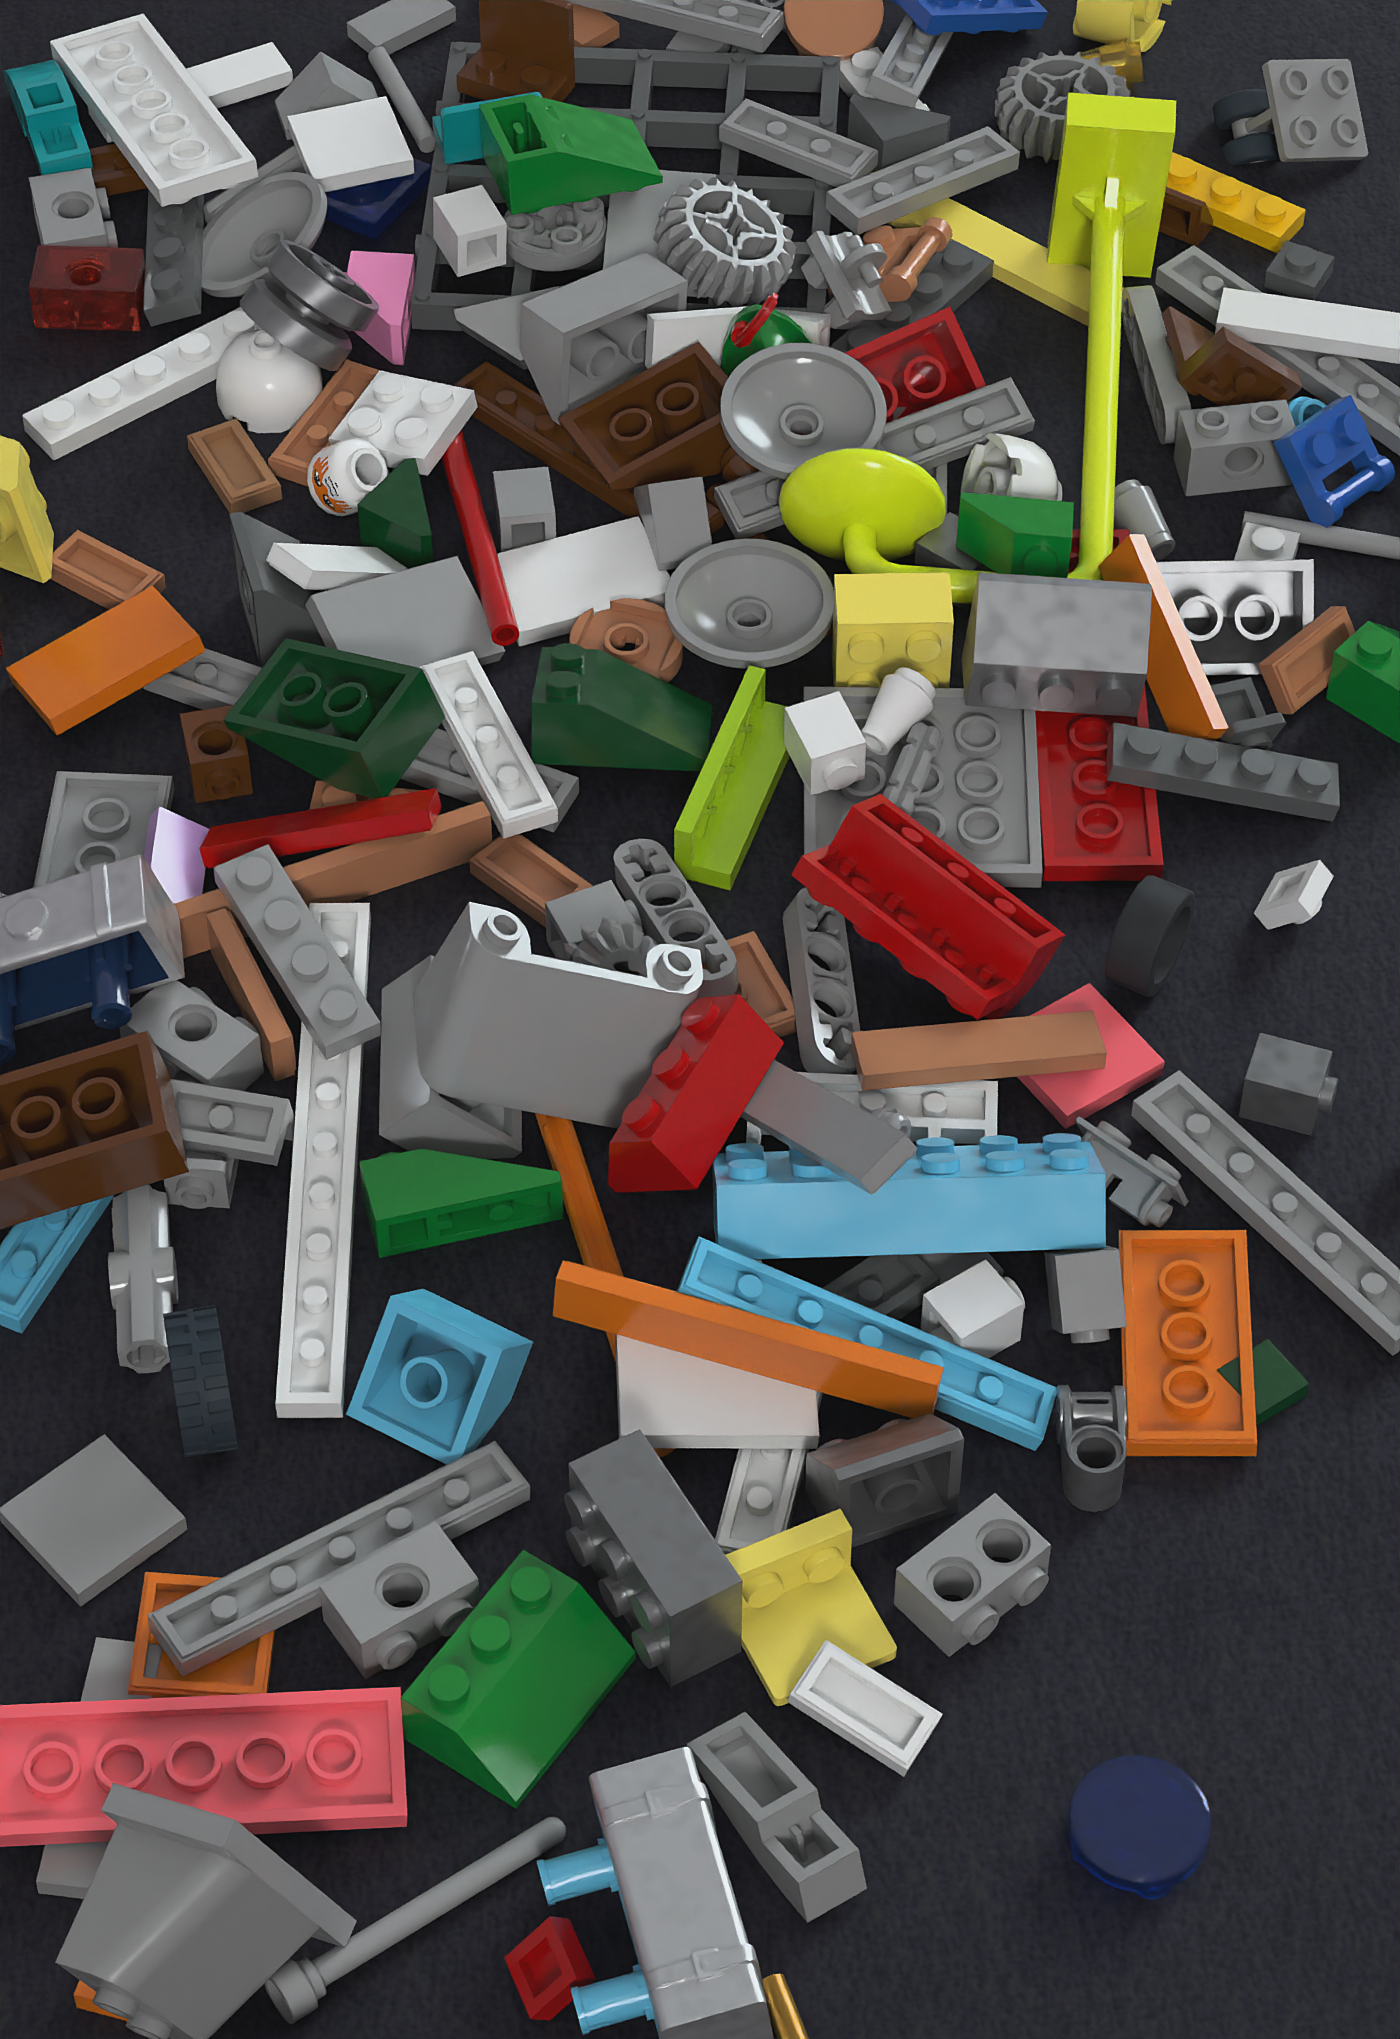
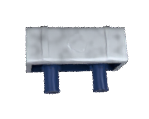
M142 854L110 864L107 862L91 866L88 871L0 898V1064L11 1061L16 1055V1044H14L15 1030L92 1007L91 1017L92 1020H95L97 1026L104 1029L120 1028L126 1025L132 1018L129 995L185 977L180 920L177 909Z

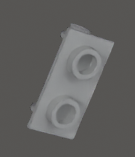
M1080 1116L1076 1118L1075 1122L1083 1134L1081 1142L1091 1143L1106 1173V1188L1114 1178L1121 1181L1109 1197L1112 1204L1138 1220L1142 1225L1148 1226L1152 1223L1158 1228L1166 1223L1172 1213L1173 1207L1167 1204L1171 1198L1183 1206L1187 1205L1189 1201L1178 1182L1181 1174L1169 1163L1154 1154H1151L1147 1160H1144L1128 1149L1131 1141L1122 1132L1105 1121H1101L1095 1127Z

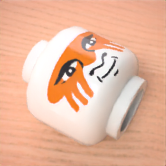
M353 438L338 442L319 451L309 464L307 484L311 496L320 508L328 514L346 516L358 512L357 504L389 475L385 459L376 447L368 441Z

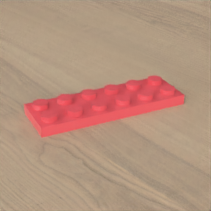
M401 1687L0 1705V1847L109 1842L117 1823L103 1813L101 1809L113 1783L235 1819L252 1834L407 1827L403 1722L400 1699Z

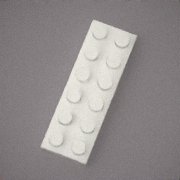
M144 14L50 41L53 59L58 63L62 72L161 207L170 204H182L188 202L193 197L218 189H231L241 182L258 177L255 157Z

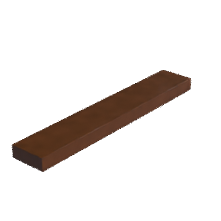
M487 361L452 385L474 390L478 407L471 416L629 518L638 516L642 522L634 498V487L611 491L563 428L551 419L541 395ZM706 501L712 536L724 526V516L720 509Z

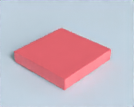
M1090 983L1030 1016L1093 1010L1107 1052L1105 1068L1017 1076L1065 1129L1076 1124L1075 1120L1078 1116L1083 1119L1089 1117L1163 1075L1165 1061Z

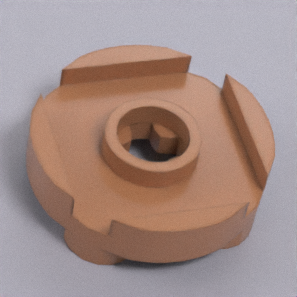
M631 598L610 601V609L594 614V609L591 608L581 614L570 632V644L580 645L584 649L601 650L666 683L674 678L682 664L683 644L672 633L666 619L665 609L652 602ZM626 643L635 644V650L632 651L615 649L623 648Z

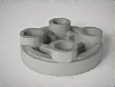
M597 197L587 202H571L543 208L535 213L511 215L508 210L504 216V220L507 223L506 252L513 260L528 268L541 271L574 269L594 260L605 248L607 224L604 215V204Z

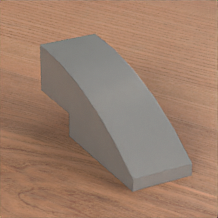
M746 1712L687 1743V1747L692 1750L698 1770L733 1826L768 1875L807 1923L867 1889L859 1849L821 1809L817 1788Z

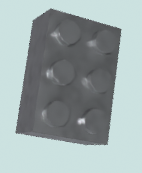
M639 1429L570 1462V1492L564 1495L565 1504L571 1516V1528L566 1530L568 1545L577 1562L582 1567L590 1564L600 1578L598 1582L599 1590L611 1614L614 1617L624 1615L633 1629V1644L645 1666L649 1669L657 1666L669 1686L672 1687L740 1653L743 1581L642 1431Z

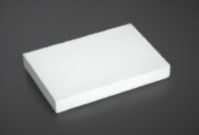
M638 516L497 554L520 634L516 640L519 646L570 633L572 626L581 614L591 608L594 609V614L610 609V601L622 598L640 599L657 604L662 608L665 607V591L670 575L667 570L659 571L645 528Z
M615 1334L619 1439L640 1429L652 1448L817 1449L819 1424L815 1390Z

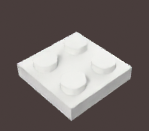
M379 370L329 437L330 446L353 438L368 441L379 450L386 461L387 467L395 469L405 459L416 458L419 474L428 476L478 407L474 390Z

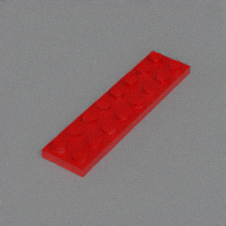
M1073 529L1068 574L1073 572L1078 565L1080 529ZM1113 529V550L1129 535V529ZM1145 685L1137 717L1035 710L1043 881H1142L1146 876L1151 875L1162 879L1164 864L1156 789L1107 780V737L1113 722L1149 729Z

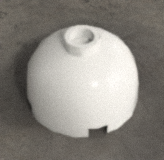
M262 329L244 333L230 342L217 365V402L225 419L230 421L235 417L240 421L247 422L248 431L256 433H281L292 429L323 390L321 368L297 355Z
M989 433L985 436L989 439L986 445L976 444L971 450L963 473L961 492L1054 501L1062 500V486L1058 481L1055 467L1047 453L1034 442L1011 435Z

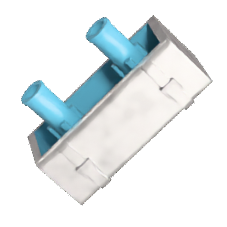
M682 1747L591 1774L589 1776V1783L603 1838L597 1839L599 1844L597 1846L545 1861L543 1859L538 1860L537 1865L548 1906L608 1887L611 1888L612 1892L618 1891L639 1964L632 1966L634 1972L578 1988L576 1986L570 1988L582 2034H588L590 2031L646 2015L647 2021L654 2019L659 2039H774L755 1949L749 1944L719 1845L710 1798L706 1785L700 1781L692 1750L688 1747Z

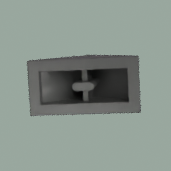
M853 94L849 105L848 139L878 150V165L873 169L872 172L874 173L948 143L951 116Z

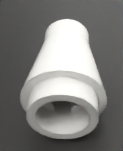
M900 667L894 674L884 677L866 724L861 730L867 749L878 755H887L893 745L905 736L913 725L919 723L933 710L932 700L936 695V691L928 679L906 667Z

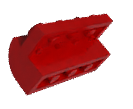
M882 794L852 805L831 844L801 856L791 876L807 887L809 895L815 901L822 905L833 907L853 923V927L859 935L869 941L882 945L899 959L901 966L908 973L915 977L926 979L946 995L948 1003L961 1013L972 1015L977 1020L983 1016L988 1020L1002 1019L1038 980L1065 937L1063 932Z

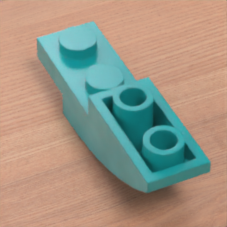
M49 60L4 70L3 74L24 136H28L41 175L86 168L93 169L91 153L79 122L77 106L58 63L55 60Z

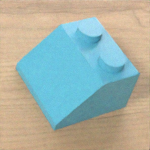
M425 1289L390 1296L346 1415L447 1465L475 1451L510 1403L533 1341Z

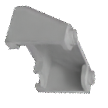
M469 902L413 991L418 1067L421 1077L436 1092L449 1097L618 1129L623 1122L622 1115L624 1110L640 1094L652 1074L654 1061L668 1048L682 1025L681 1018L684 1012L696 1001L703 978L700 950L674 944L656 945L650 949L642 960L641 976L531 954L530 937L527 928L519 918L511 912L497 907Z

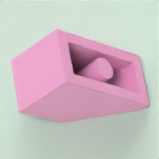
M351 251L347 272L343 273L358 283L379 305V311L364 332H354L393 365H404L412 322L411 299L415 279L414 254Z

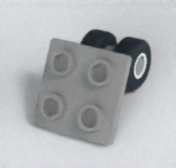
M1348 59L1270 60L1262 66L1266 90L1247 89L1237 91L1219 98L1212 107L1216 127L1220 130L1232 129L1234 140L1226 143L1221 149L1226 160L1232 165L1280 159L1282 162L1361 160L1368 155L1352 66Z

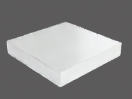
M386 96L287 116L289 132L305 172L319 183L324 192L414 174L413 157Z

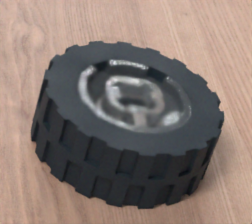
M216 1305L164 1313V1326L185 1457L238 1449Z

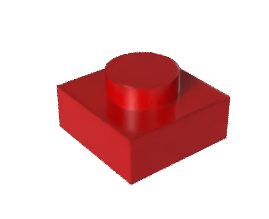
M550 1916L504 1957L530 2019L550 2021L573 2000L570 1988L590 1985L596 1980L568 1918Z

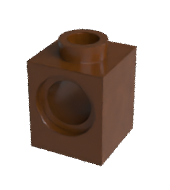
M234 705L180 714L185 756L195 803L253 794L245 737L228 729L223 721Z

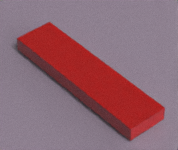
M437 788L212 826L199 850L204 867L214 868L267 844L274 855L278 857L431 831L442 806Z

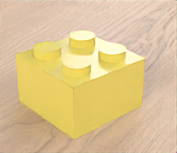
M950 572L835 574L832 632L834 687H881L886 675L894 674L900 667H906L923 675L934 688H949L954 626Z

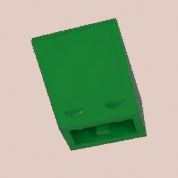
M530 94L479 105L483 158L511 215L535 213L543 208L571 202H587L595 197L623 191L634 192L646 186L663 183V176L632 119Z

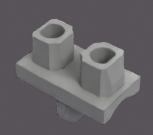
M815 231L806 240L812 254L802 265L801 270L808 283L814 288H831L834 297L824 306L823 311L824 314H831L830 327L833 329H850L863 320H883L892 311L879 287L882 279L877 269L887 259L881 244L872 243L864 245L859 235L853 236L852 232L828 236L824 235L823 231Z

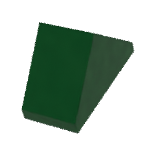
M416 458L405 459L358 503L357 507L361 545L377 547L410 569L432 563L433 550L431 530Z

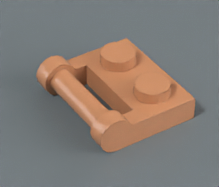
M932 217L926 220L922 227L892 229V227L886 225L878 226L864 234L862 238L864 245L872 243L881 244L887 255L885 263L877 269L882 279L879 287L887 302L907 300L917 287V277L932 256L942 251L950 242L953 235L952 229L945 220ZM829 287L827 290L830 299H832L834 297V294L831 288Z

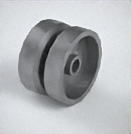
M282 239L267 261V268L276 282L255 279L240 300V307L262 330L297 355L329 371H337L352 350L351 341L343 329L364 332L379 311V305L368 292L340 269L307 248L290 240Z

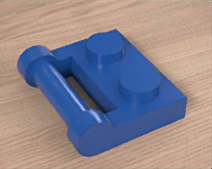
M1351 395L1333 401L1273 442L1311 522L1322 525L1325 528L1338 521L1343 515V510L1371 490L1380 491L1395 478L1393 464L1385 456L1378 454L1366 428V423L1360 415ZM1351 460L1357 474L1333 491H1327L1322 480Z

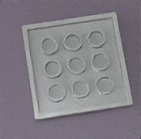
M804 687L803 702L839 691L861 731L866 724L880 687ZM935 688L936 695L932 700L933 710L920 722L927 726H936L941 731V745L935 759L930 761L932 767L918 800L913 802L915 808L911 817L1002 887L1041 888L1043 872L1036 711L965 706L964 688ZM909 732L893 745L887 755H878L866 748L865 779L853 782L843 789H831L810 795L804 783V855L831 844L852 805L879 794L883 795L885 789L891 785L888 781L902 748L908 745L906 739Z

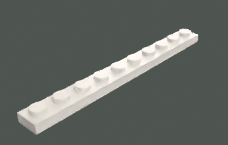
M310 903V912L365 999H367L371 928L370 903ZM303 1022L301 1023L275 1404L277 1418H343L364 1043L326 1060Z

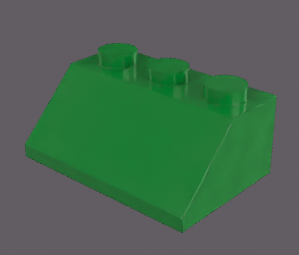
M523 1550L401 1696L405 1740L517 1809L636 1659V1651L577 1581Z

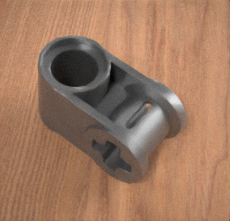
M1068 1385L1057 1386L1056 1435L1061 1449L1063 1491L1069 1502L1081 1510L1091 1512L1103 1511L1115 1505L1120 1498L1127 1452V1407L1124 1386L1114 1385L1111 1392H1071Z

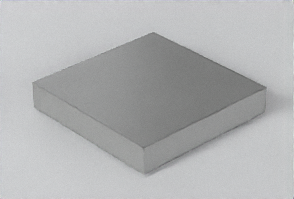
M105 1434L0 1507L1 1523L80 1607L187 1530L184 1515Z

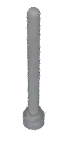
M548 1817L353 1935L349 1938L346 1947L337 1945L312 1961L306 1957L297 1962L289 1958L264 1983L273 2004L282 2017L290 2024L305 2017L318 2008L317 2000L326 1995L325 1987L562 1842L566 1835L564 1823L556 1817Z

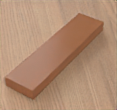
M1093 1010L852 1032L851 1050L862 1091L1104 1069L1107 1055Z

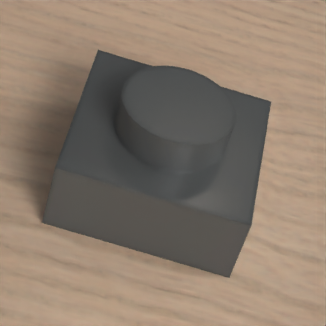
M1286 241L1266 270L1264 287L1294 298L1315 300L1333 272L1335 257L1313 250L1307 246Z

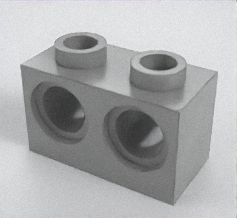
M994 1493L896 1569L894 1605L950 1657L968 1642L971 1645H976L988 1637L997 1626L1000 1617L1017 1603L1020 1606L1028 1605L1041 1594L1049 1580L1047 1574L1051 1544ZM1005 1557L1012 1562L999 1563L990 1558ZM956 1595L964 1600L952 1602L941 1598V1596Z

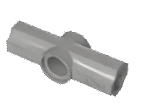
M144 1185L113 1197L112 1233L114 1252L108 1253V1270L113 1309H116L120 1366L132 1368L137 1373L160 1372L162 1367L170 1362L163 1314L173 1312V1304H178V1280L174 1247H170L167 1193L156 1191L150 1185Z

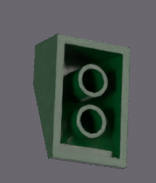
M285 638L223 721L228 729L339 790L372 798L387 797L444 720L445 715L422 668Z
M570 643L560 644L555 647H542L532 697V762L534 764L701 771L709 751L713 705L601 650L584 649L580 645Z

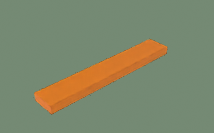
M562 1261L556 1277L554 1317L906 1417L916 1418L928 1413L933 1415L944 1369L939 1365L569 1261Z

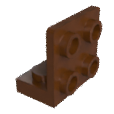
M479 0L481 48L456 75L457 92L485 101L539 92L543 98L562 102L575 87L573 5L565 0Z
M1171 306L1162 313L1167 332L1166 343L1173 352L1178 369L1176 377L1181 386L1194 396L1201 394L1214 402L1218 407L1277 400L1288 401L1303 388L1297 372L1225 327H1222L1214 334Z

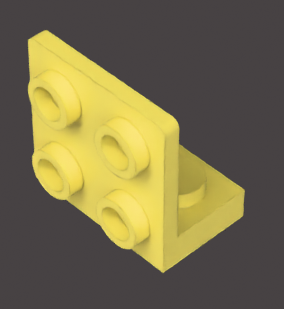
M841 1509L725 1555L743 1581L741 1645L776 1706L788 1703L791 1692L825 1640L870 1668L891 1661L896 1657L897 1646L851 1567L852 1528Z

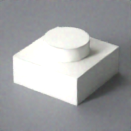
M1246 522L1234 561L1295 560L1300 533Z
M1321 860L1277 872L1254 914L1267 930L1290 923L1302 924L1315 916L1322 906L1321 899L1334 876Z

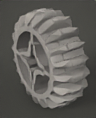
M1061 50L1055 56H1048L1043 52H1039L1036 60L1022 58L1019 66L1008 68L1007 76L1000 79V86L997 88L994 115L996 117V124L1000 129V135L1002 138L1010 140V144L1017 150L1024 149L1026 158L1038 155L1044 158L1045 164L1049 163L1052 159L1059 160L1068 92L1130 97V90L1126 87L1125 77L1116 75L1115 66H1101L1099 57L1089 60L1084 59L1080 52L1074 56L1064 55Z
M712 177L707 183L695 178L690 185H681L672 194L669 202H665L658 215L660 219L655 228L656 233L653 238L659 246L656 256L667 261L666 266L688 280V286L697 291L698 299L703 295L711 297L717 307L724 301H728L732 307H741L743 304L752 306L766 300L773 292L777 294L782 284H785L792 272L791 266L794 263V253L797 246L791 241L794 231L783 225L784 214L772 212L769 209L770 200L761 201L753 196V188L747 192L738 189L733 180L726 186L722 185L715 177Z

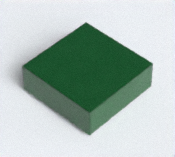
M1269 1339L1252 1348L1256 1426L1307 1396L1309 1387L1307 1380ZM1239 1357L1217 1369V1371L1241 1396Z

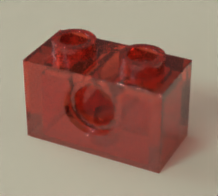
M38 245L29 285L35 328L140 331L144 313L145 287L143 249Z

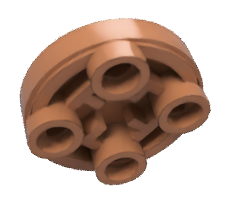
M785 0V29L800 56L841 57V61L852 59L855 53L874 47L882 28L884 16L883 0Z

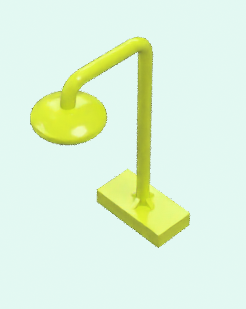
M1068 92L1048 235L1047 263L1081 265L1091 270L1079 561L1077 567L1068 574L1067 578L1104 581L1098 566L1113 551L1123 276L1151 278L1175 138V100ZM846 448L830 451L813 457L794 469L782 485L779 507L781 519L788 531L800 543L818 554L846 562L852 574L950 572L952 603L972 604L978 572L996 573L900 565L889 562L916 553V542L927 532L939 527L946 515L945 497L937 481L925 469L905 457L869 448Z

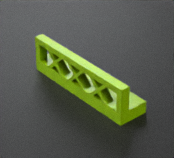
M749 665L674 829V863L687 880L731 890L790 756L784 746V715L787 706L765 701L766 669Z

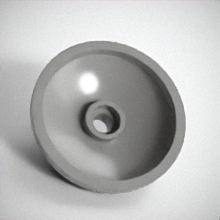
M281 173L253 184L223 206L203 230L202 290L216 297H242L255 279L276 282L270 275L267 261L282 239L290 240L311 250L322 231L327 210L326 194L319 183L305 173Z
M780 344L749 356L730 374L721 396V425L732 448L753 467L782 479H787L794 469L807 460L826 452L846 448H869L876 450L882 440L886 425V401L875 377L867 368L851 356L818 344Z
M735 539L705 547L686 558L676 568L668 581L665 591L666 619L678 641L701 658L732 668L748 669L749 665L758 668H768L795 660L808 653L821 642L833 621L834 590L826 572L805 553L775 541Z

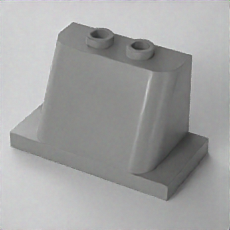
M113 1783L101 1811L114 1820L117 1826L55 1963L96 1991L92 2001L96 2006L128 2019L125 2026L149 2039H209L311 1937L346 1947L357 1921L235 1819Z

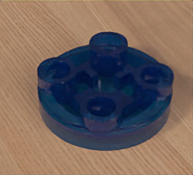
M1139 1755L1111 1759L1091 1770L1081 1780L1074 1792L1068 1819L1070 1853L1075 1861L1084 1865L1090 1873L1104 1883L1118 1889L1136 1892L1139 1896L1146 1899H1159L1166 1896L1171 1891L1172 1886L1177 1885L1190 1876L1201 1863L1207 1849L1211 1829L1208 1803L1195 1781L1171 1763Z

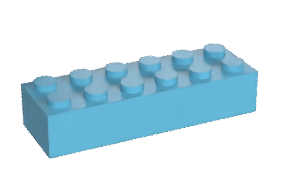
M1050 1134L1043 1137V1143L1018 1144V1139L1012 1136L994 1135L981 1138L979 1140L980 1145L954 1146V1140L949 1138L930 1137L917 1140L916 1147L918 1149L875 1194L871 1195L790 1146L789 1151L764 1152V1147L759 1144H733L726 1147V1153H718L712 1163L716 1244L751 1259L1106 1248V1173L1091 1143L1081 1142V1137L1075 1134Z

